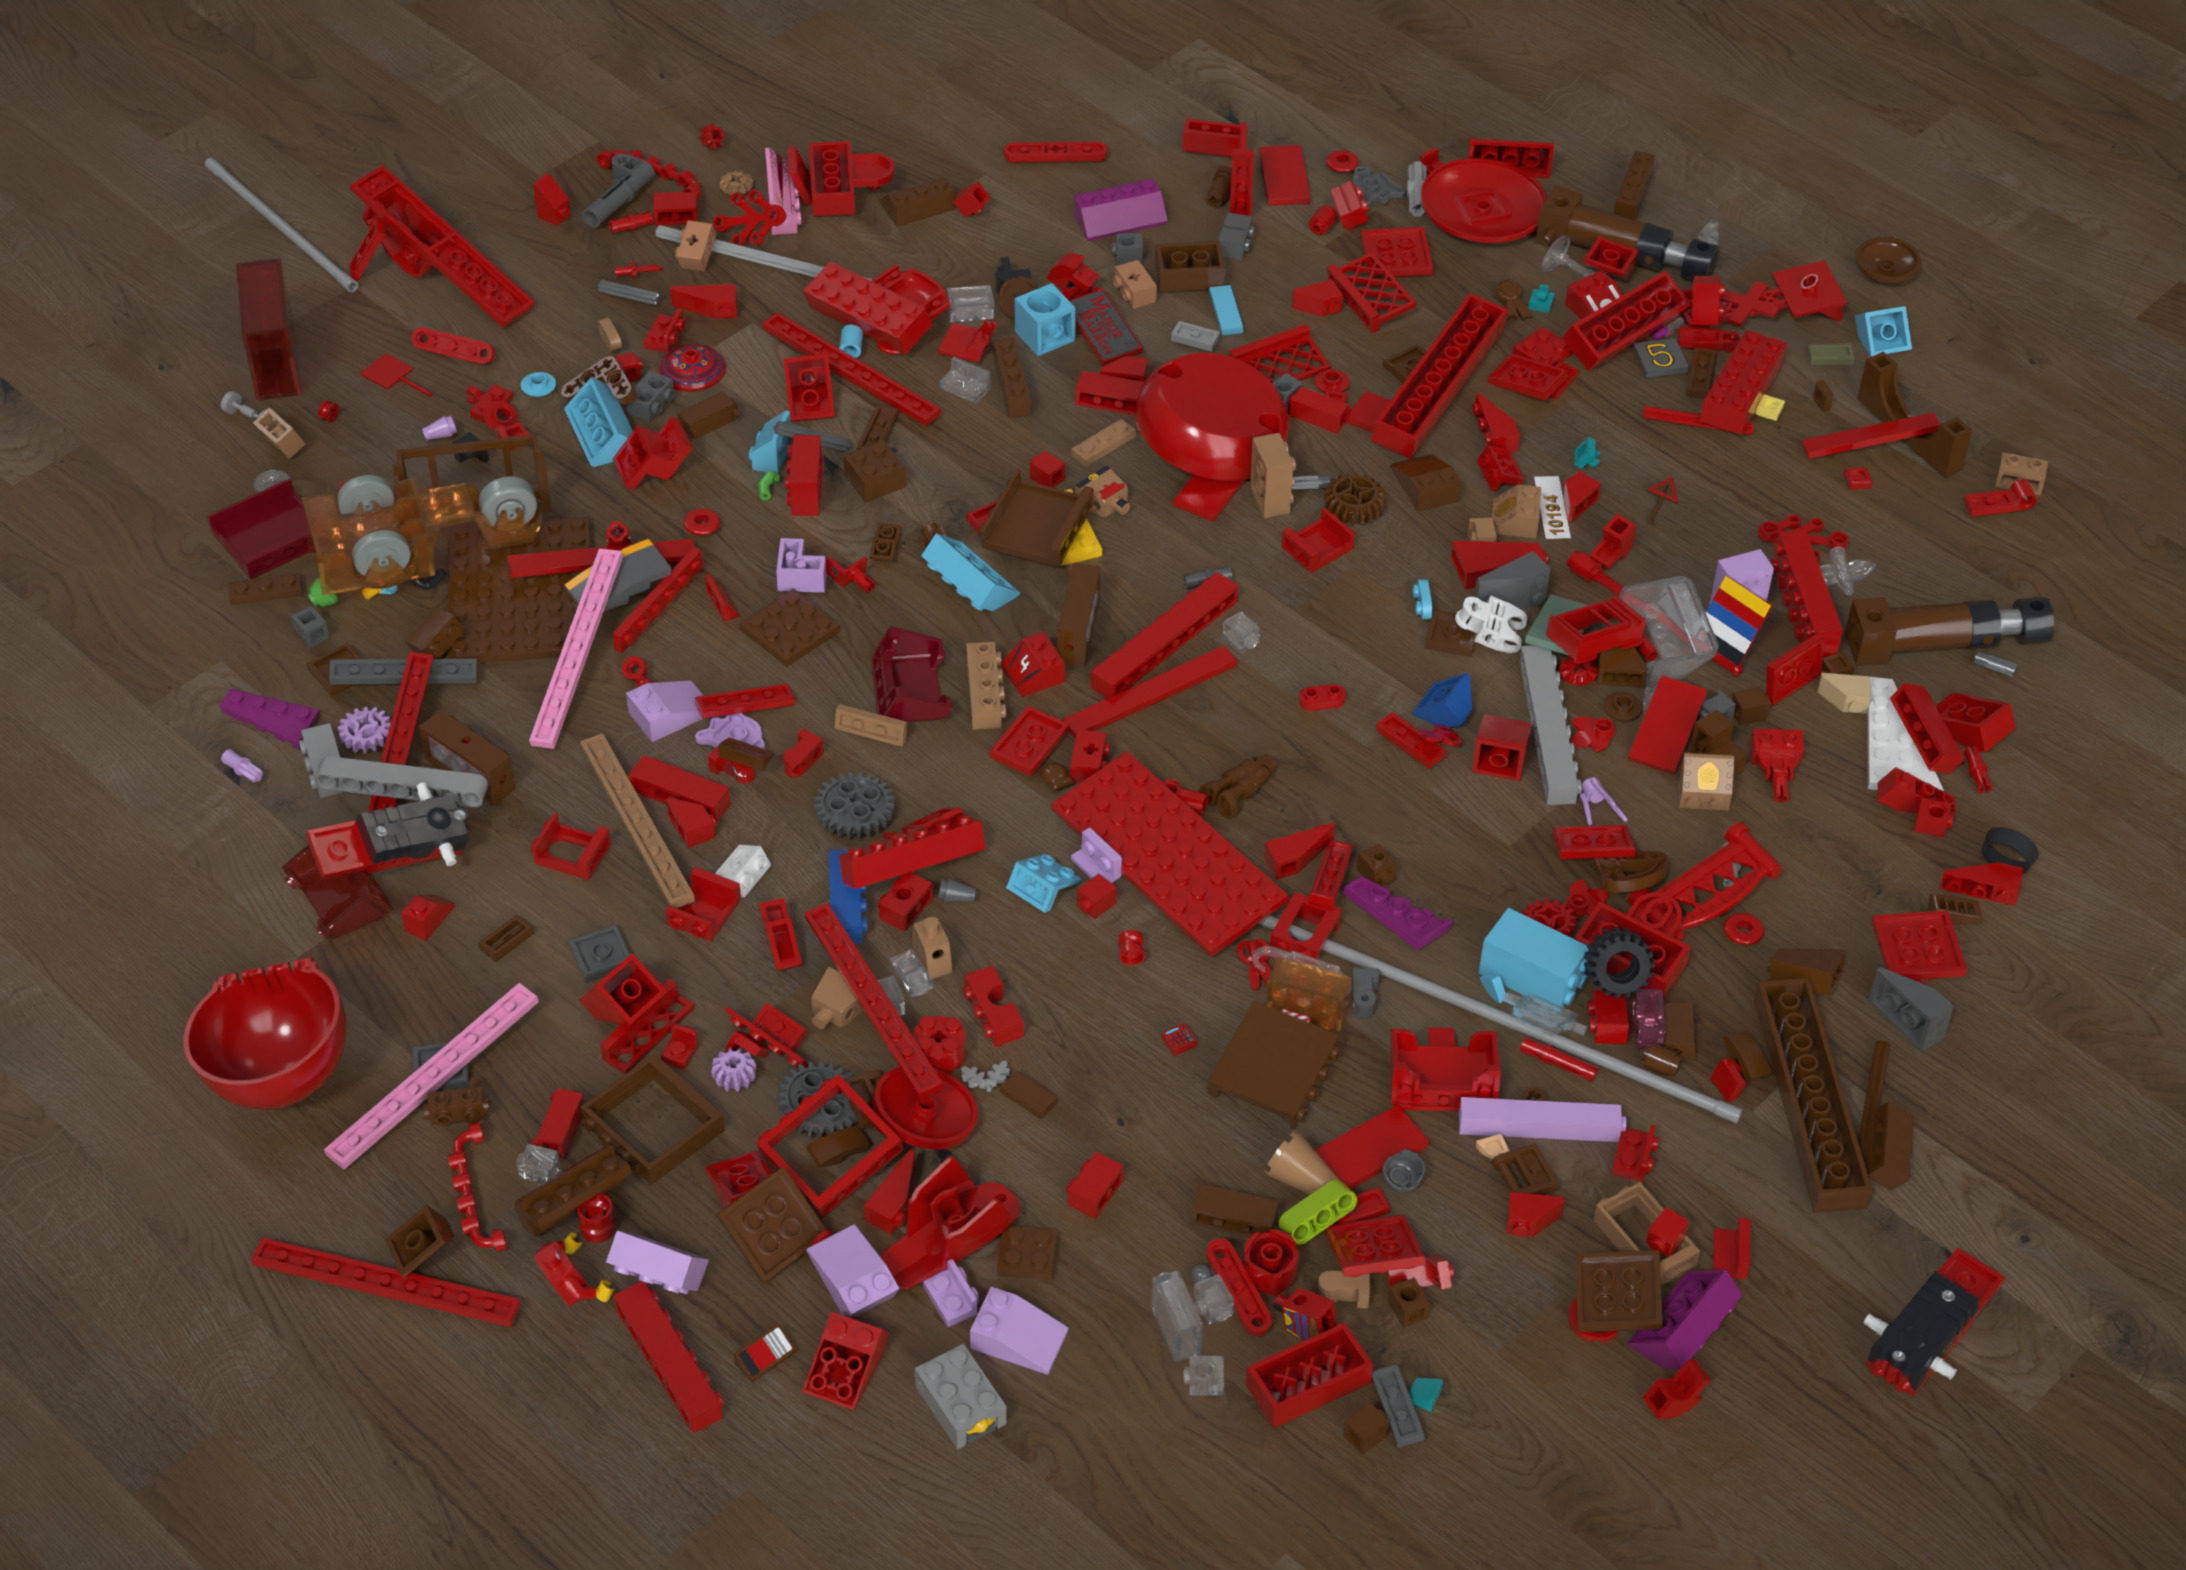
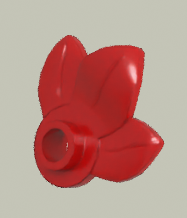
M1590 716L1574 718L1571 720V723L1578 732L1572 737L1571 743L1580 748L1591 746L1594 752L1603 751L1609 746V739H1612L1615 735V726L1607 718H1599L1597 720Z
M1578 880L1570 886V896L1566 900L1568 904L1567 910L1573 909L1575 916H1590L1599 902L1606 904L1609 892L1604 891L1602 888L1588 889L1584 880Z

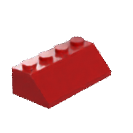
M1470 138L1467 158H1487L1503 161L1526 171L1534 178L1550 179L1555 143Z

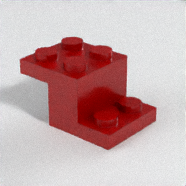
M671 416L659 433L637 426L616 453L613 460L626 487L634 490L646 474L668 481L693 447L679 419Z

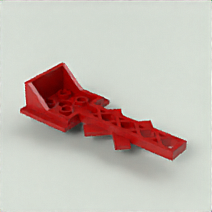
M1825 260L1773 272L1772 277L1777 286L1775 289L1768 290V284L1756 281L1746 296L1725 289L1724 297H1720V305H1724V317L1719 318V324L1729 322L1738 326H1742L1747 317L1759 314L1775 318L1780 309L1784 308L1789 309L1793 318L1820 312L1836 321H1842L1843 306L1847 305V301ZM1777 297H1783L1782 300L1776 299ZM1692 309L1687 310L1683 314L1687 327L1706 328L1714 326L1692 325Z

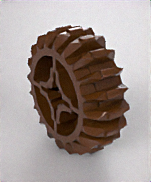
M1347 473L1345 477L1339 475L1338 479H1332L1331 483L1327 484L1324 493V506L1332 514H1335L1339 520H1342L1344 524L1351 523L1352 526L1355 523H1359L1362 526L1364 522L1371 524V521L1377 520L1384 510L1386 503L1384 488L1381 487L1380 482H1375L1374 477L1368 479L1366 474L1358 476L1357 473L1355 475Z

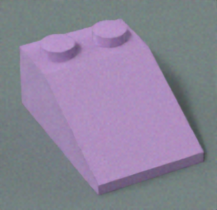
M692 681L647 683L626 693L628 713L651 742L702 720L695 705V697L703 696V694Z
M855 1224L806 1249L843 1316L853 1319L893 1298L899 1290L886 1264Z
M991 1287L970 1329V1349L1049 1375L1069 1331V1327L1018 1295Z

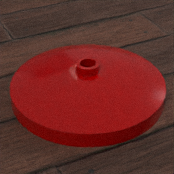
M899 1067L888 1071L880 1078L875 1088L872 1100L873 1109L903 1142L919 1148L942 1150L958 1146L971 1136L978 1119V1107L972 1093L962 1082L944 1071L933 1068L943 1083V1090L919 1100Z

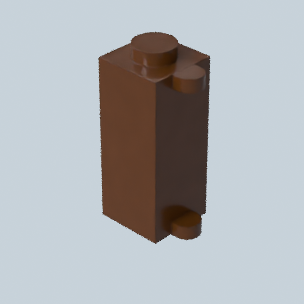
M723 391L677 412L678 419L690 441L723 427L739 417L735 400L729 398Z

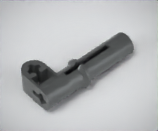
M628 154L615 155L612 158L614 181L609 189L582 212L584 221L591 227H598L625 202L632 201L634 194L655 176L654 169L648 162Z

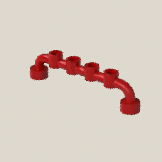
M634 149L630 153L623 150H603L596 157L598 164L605 169L612 165V158L618 154H628L648 162L653 167L654 172L659 173L663 179L668 180L671 178L676 180L682 187L688 185L682 192H696L697 200L701 197V185L694 179V175L690 170L679 173L672 163L661 166L658 158L655 156H651L646 160L638 149Z
M480 1121L469 1124V1130L462 1132L456 1137L453 1143V1154L448 1155L451 1170L457 1169L458 1175L452 1176L455 1191H461L462 1196L457 1197L456 1201L459 1212L466 1213V1218L461 1219L464 1235L470 1234L473 1243L478 1247H495L496 1252L508 1249L503 1229L491 1231L492 1237L486 1238L481 1235L476 1203L472 1192V1183L464 1153L466 1142L473 1140L474 1145L485 1142Z

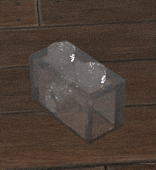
M991 285L947 288V299L950 301V307L948 308L950 322L994 319L995 303Z

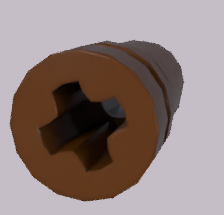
M1220 166L1217 169L1206 197V202L1209 206L1217 208L1226 201L1231 189L1232 168Z

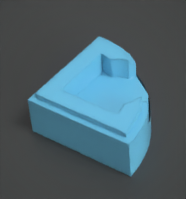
M1485 974L1479 977L1486 992L1493 1000L1498 1003L1507 1000L1500 976Z

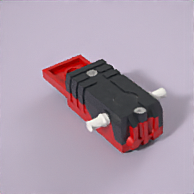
M424 782L416 787L420 798L419 802L399 805L395 808L389 807L382 811L379 809L371 813L364 812L359 814L355 821L307 830L306 838L322 879L366 870L368 874L439 858L445 859L446 866H452L457 862L455 855L462 853L469 840L468 835L471 829L469 825L465 824L468 813L462 808L460 803L455 801L453 795L433 798L427 784Z
M1957 1248L1939 1271H1935L1892 1323L1887 1324V1322H1883L1871 1314L1866 1317L1863 1324H1866L1877 1332V1335L1881 1336L1871 1347L1866 1366L1871 1369V1373L1874 1376H1882L1887 1384L1891 1385L1893 1383L1897 1391L1901 1393L1906 1392L1912 1397L1918 1393L1936 1371L1951 1380L1956 1374L1957 1369L1951 1367L1944 1359L1970 1329L1976 1316L2003 1285L2006 1277L1960 1248Z

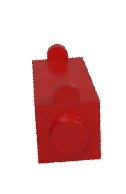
M1302 386L1295 394L1291 395L1288 402L1291 417L1336 434L1346 424V417L1351 411L1349 404Z
M557 1088L556 1092L551 1093L550 1101L552 1103L537 1138L532 1139L530 1146L534 1149L536 1148L533 1146H537L548 1156L553 1157L543 1149L546 1148L559 1159L565 1160L582 1119L580 1107L584 1104L583 1093L575 1090Z

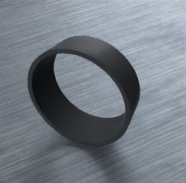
M2004 827L1990 829L1986 834L1982 847V854L1990 864L1999 862L2024 868L2023 874L2030 869L2039 856L2036 845L2028 837L2018 831ZM1991 844L2008 846L2021 854L2025 861L2010 859L1999 853Z

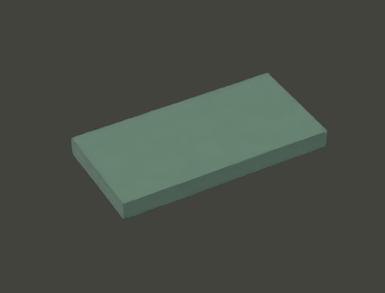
M1550 595L1527 633L1525 642L1569 655L1546 636L1550 615L1556 617V615L1588 605ZM1586 628L1578 631L1583 634Z

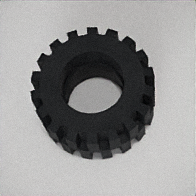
M1613 927L1612 932H1609L1608 929L1602 930L1603 935L1600 937L1596 934L1593 937L1595 942H1589L1587 945L1589 952H1584V958L1587 961L1584 962V967L1595 986L1608 996L1612 994L1614 998H1620L1621 994L1627 998L1631 997L1630 992L1634 991L1636 994L1641 992L1639 987L1642 985L1646 987L1649 984L1646 979L1647 977L1652 978L1653 971L1650 968L1655 967V962L1652 959L1653 954L1647 944L1637 933L1631 932L1628 928H1623L1621 931L1619 927ZM1622 951L1632 954L1629 966L1622 972L1609 973L1606 971L1607 962L1614 954Z

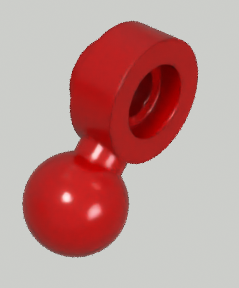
M631 656L624 661L622 672L626 678L637 682L636 688L647 683H654L651 679L645 678L648 666L643 659L638 656ZM639 667V671L634 673V669Z

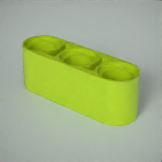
M1341 1180L1329 1181L1286 1211L1279 1219V1228L1290 1235L1296 1244H1304L1352 1211L1357 1204V1196Z

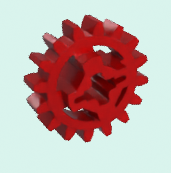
M1545 898L1542 903L1536 899L1535 905L1528 903L1527 910H1522L1523 915L1568 937L1575 933L1577 918L1573 916L1574 910H1567V903L1559 905L1558 899H1555L1554 902H1549V899Z

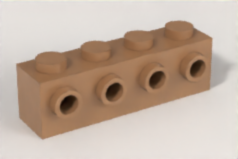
M995 642L966 643L972 730L1001 728V718H1006L1005 704H1000V700H1004V686H999V683H1003L1002 668L997 669V666L1001 665V653L996 651Z

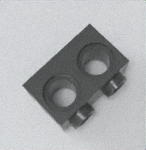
M649 371L634 387L636 398L627 404V413L651 422L656 415L661 413L664 406L674 398L673 379Z

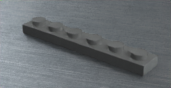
M407 659L330 660V685L401 684ZM434 659L428 684L477 683V659Z

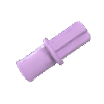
M228 749L222 754L221 760L223 763L233 768L237 775H243L252 782H260L262 780L263 771L251 764L250 759L247 757H241L232 749Z

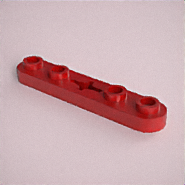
M1098 141L1013 142L1004 146V158L1012 163L1099 162L1104 160L1108 154L1107 145Z

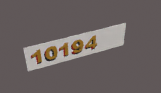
M1559 476L1534 477L1536 486L1542 487L1540 511L1545 538H1571Z

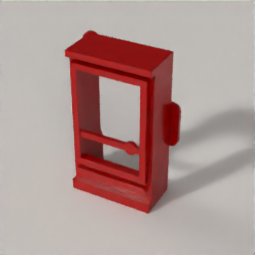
M1615 595L1611 597V600L1581 607L1556 615V617L1550 615L1546 636L1574 658L1576 663L1582 664L1596 659L1597 653L1620 646L1623 649H1629L1643 643L1642 636L1646 619ZM1615 618L1620 624L1613 625L1607 619ZM1601 621L1609 626L1585 635L1578 631Z

